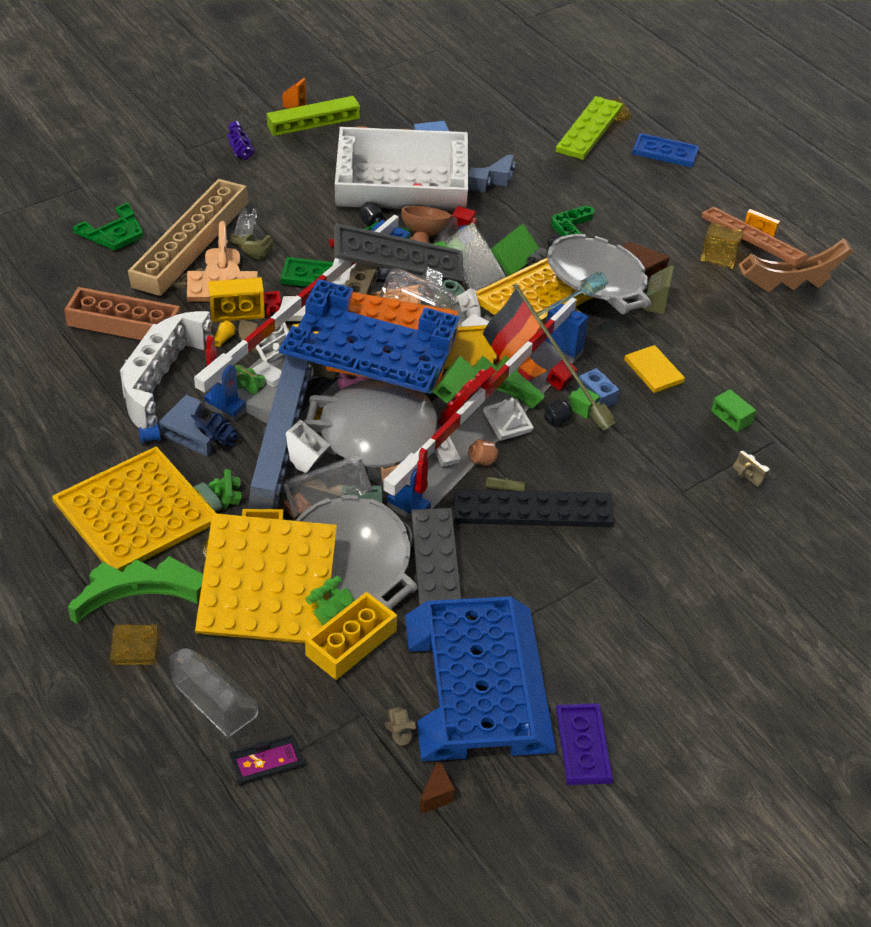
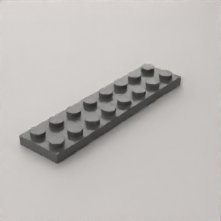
M338 223L333 226L334 254L337 259L443 281L450 279L459 284L464 281L461 250Z

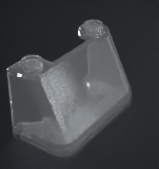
M393 268L389 272L379 296L383 298H391L392 296L399 298L403 291L433 304L434 307L456 310L458 305V297L450 290L400 268Z

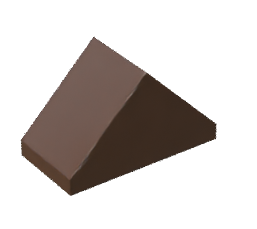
M436 762L421 796L419 812L425 813L454 802L455 789L442 764Z

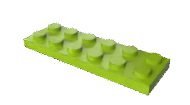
M595 96L557 144L556 152L584 160L621 112L623 103Z

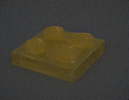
M114 625L110 664H155L158 625Z

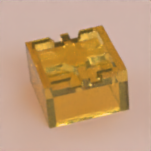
M711 222L706 233L701 260L733 269L739 255L744 231L738 229L730 230L727 226L722 228L721 225Z

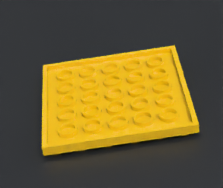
M157 446L52 496L53 502L101 562L121 572L135 559L143 562L211 526L212 513L216 514Z
M212 513L195 633L305 643V639L322 627V624L312 612L318 606L315 602L309 605L305 598L310 595L313 589L323 586L324 582L332 576L337 525ZM329 592L323 595L326 601L329 600Z

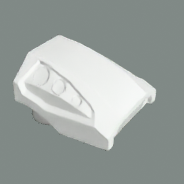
M285 322L256 346L263 361L270 363L284 355L279 353V348L289 332Z

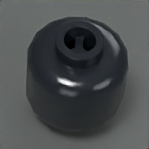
M367 202L359 209V217L368 227L383 220V211L373 202Z
M556 399L545 407L546 414H544V418L548 424L552 423L555 426H560L571 418L573 411L566 400Z

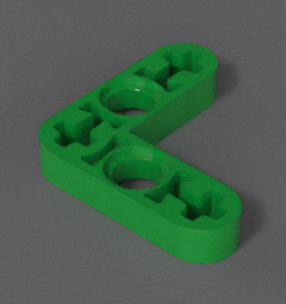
M582 206L555 214L552 217L551 225L561 237L571 234H582L574 225L592 220L594 218V208Z

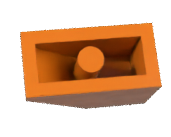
M305 78L292 85L283 93V107L290 109L306 105Z

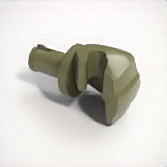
M232 234L229 240L231 245L241 247L242 252L246 256L256 260L267 258L274 246V241L270 235H267L262 241H255V237L252 234H247L245 237Z

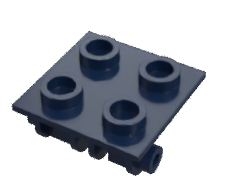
M213 412L209 421L191 414V417L196 421L195 425L207 432L205 435L212 441L218 440L223 445L236 446L233 440L238 438V431L220 413Z

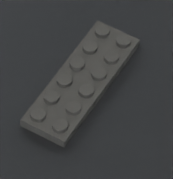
M452 509L411 510L419 606L426 601L461 599Z

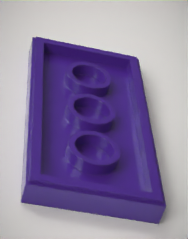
M600 703L556 705L555 711L566 784H612L613 777Z

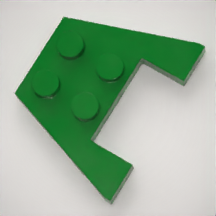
M128 202L115 207L116 213L121 218L102 227L94 229L86 221L72 227L75 234L114 251L143 238L141 227L135 219L134 212L131 210Z

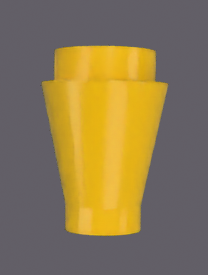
M225 320L219 324L214 336L215 346L221 347L224 342L235 334L236 328L230 321Z

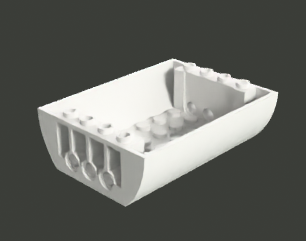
M340 127L335 175L336 206L361 207L367 202H373L379 208L386 209L426 206L444 211H454L457 206L466 208L468 194V132Z

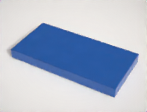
M639 133L632 154L693 168L699 146Z

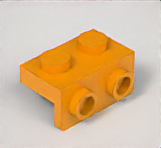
M751 209L747 212L745 223L775 238L780 221Z

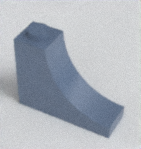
M185 395L159 421L160 435L208 457L212 453L211 439L195 425L196 421L191 417V414L200 418L203 416L202 401Z

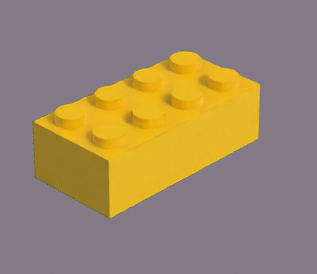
M366 591L305 639V654L332 678L337 680L397 631V615Z

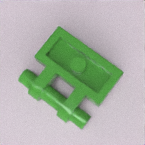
M339 576L327 579L323 586L313 589L310 595L305 598L309 605L315 602L318 606L312 612L322 626L355 601L346 587L341 591L337 588V585L342 582ZM329 592L332 597L326 601L323 595Z

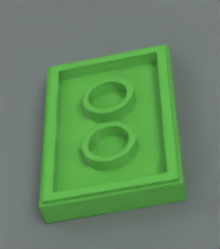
M521 224L490 250L506 274L510 276L525 266L528 256L533 254L539 247L525 225Z

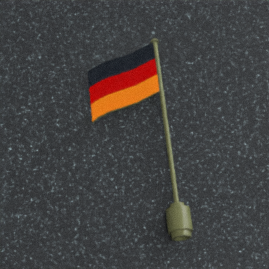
M515 284L513 286L515 290L507 303L486 326L483 332L484 337L500 360L505 355L510 359L541 327L593 405L590 407L592 410L589 412L590 416L598 428L601 427L602 430L607 429L615 423L613 420L614 416L605 403H595L519 288L520 285Z

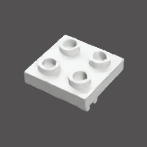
M512 397L509 401L505 399L501 403L486 406L483 409V413L499 441L532 432L534 428L517 398L513 399Z

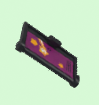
M293 734L270 741H262L253 746L229 752L238 785H243L245 782L295 767L305 766V760L299 752Z

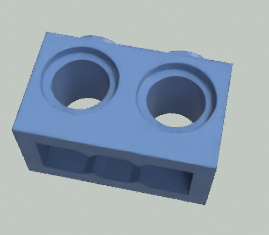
M597 368L579 376L586 389L600 396V404L605 403L609 407L617 403L619 389Z

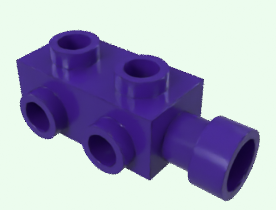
M233 121L229 124L230 131L227 135L230 141L229 144L234 150L233 153L238 158L242 157L247 160L254 154L255 148L251 145V139L242 131L241 124L238 121Z

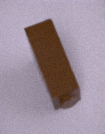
M632 242L621 245L635 255L643 264L647 280L651 278V275L668 267L669 256Z

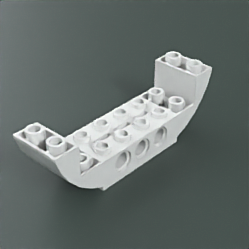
M196 311L183 313L165 319L158 324H153L120 369L127 411L132 422L137 427L144 429L156 425V404L153 399V390L156 385L160 384L161 378L168 372L170 365L177 359V355L184 349L185 345L205 350L207 347V336L213 337V334H211L212 320H210V312Z

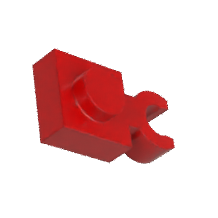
M280 291L264 292V309H266L267 316L270 317L271 312L280 310Z

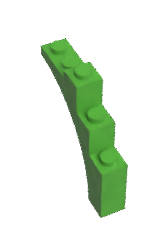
M505 355L494 365L482 356L472 366L459 356L447 369L433 389V392L445 403H448L470 379L475 378L474 376L481 369L485 371L491 366L497 372L509 358ZM518 367L496 390L517 398L533 409L543 400L545 395L517 372L520 368Z
M171 557L161 562L156 569L135 559L130 565L126 566L123 572L102 562L90 573L91 584L87 585L83 592L70 602L68 606L70 620L79 623L97 608L117 599L133 595L164 594L184 598L198 604L203 574Z

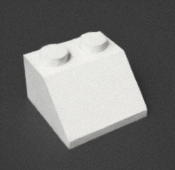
M301 420L286 432L290 461L294 463L298 470L305 473L318 462L331 445Z

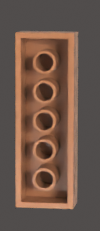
M81 287L77 288L64 309L67 326L139 340L144 338L153 324H158L165 319L181 314L180 306Z

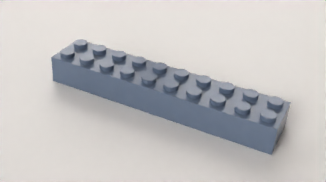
M289 355L285 356L250 487L248 509L278 508L279 494L282 492L283 478H285L287 466L285 465L290 460L286 432L300 419L301 407L305 400L303 392L307 391L309 380H306V378L309 379L312 372V366H309V364L312 365L313 363L311 361Z

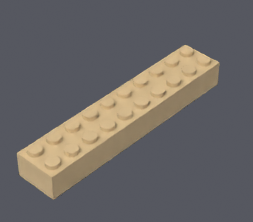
M218 179L128 270L131 288L161 296L219 235V223L224 221L227 226L249 203L247 186Z

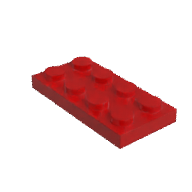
M491 366L485 371L481 369L474 376L475 378L470 379L455 395V398L447 404V407L441 411L440 415L442 417L437 423L442 427L496 371Z

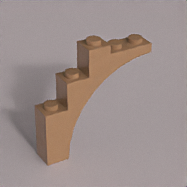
M843 238L831 248L809 257L808 260L796 266L788 262H772L760 259L750 254L739 264V267L745 277L768 293L781 282L792 290H795L805 280L819 288L831 278L829 272L854 251L849 242Z

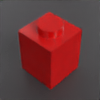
M457 206L451 215L450 228L459 230L463 225L471 229L475 228L477 224V218H475L476 211Z
M561 360L550 370L546 381L558 391H561L573 380L574 376L564 361ZM570 363L576 373L578 369Z

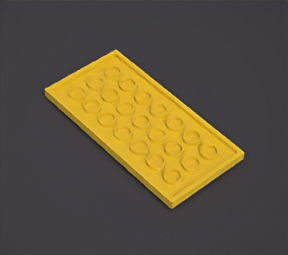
M547 258L476 291L480 307L496 315L514 292L513 286L519 284V288L542 323L547 322L548 310L556 302L565 305L573 297L577 299L576 306L593 298L573 289L559 279L549 266Z

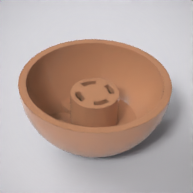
M406 206L402 208L403 222L413 234L424 232L429 237L436 236L447 227L451 218L448 212L426 206Z

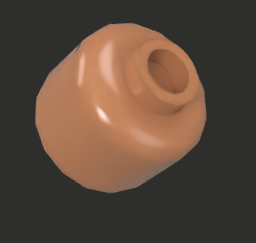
M477 439L469 446L468 454L473 463L489 466L496 461L498 449L493 442Z

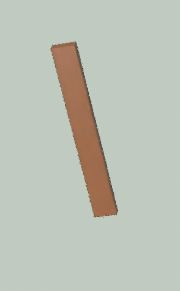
M715 207L702 212L703 219L794 266L808 260V254Z

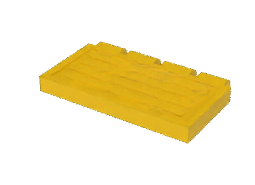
M487 325L458 327L454 344L444 369L449 368L459 356L472 366L482 356L494 364L493 361L497 359L496 353L483 335Z

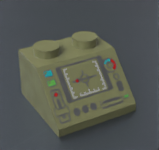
M669 266L651 275L650 282H647L644 290L646 292L644 294L650 299L651 305L644 308V311L665 313L674 266Z

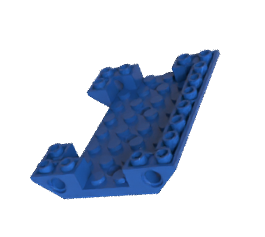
M318 279L306 300L305 315L298 327H291L279 348V353L432 394L453 347L460 317L424 307L419 318L418 330L359 315L348 312L354 288Z
M511 596L434 600L424 602L405 615L409 652L430 651V645L432 646L439 708L417 721L421 761L466 759L467 748L510 746L511 756L556 753L531 609ZM467 616H474V617L477 618V619H476V620H468L466 617H467ZM479 650L482 654L474 655L471 651ZM483 685L487 690L479 691L476 687ZM488 722L491 723L493 727L484 728L481 724Z

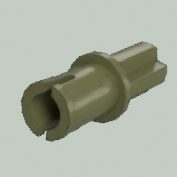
M487 477L486 488L524 491L525 482L508 480V478Z

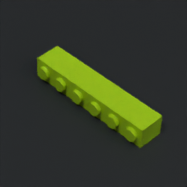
M354 96L270 112L267 113V127L273 136L355 120L360 118V105Z

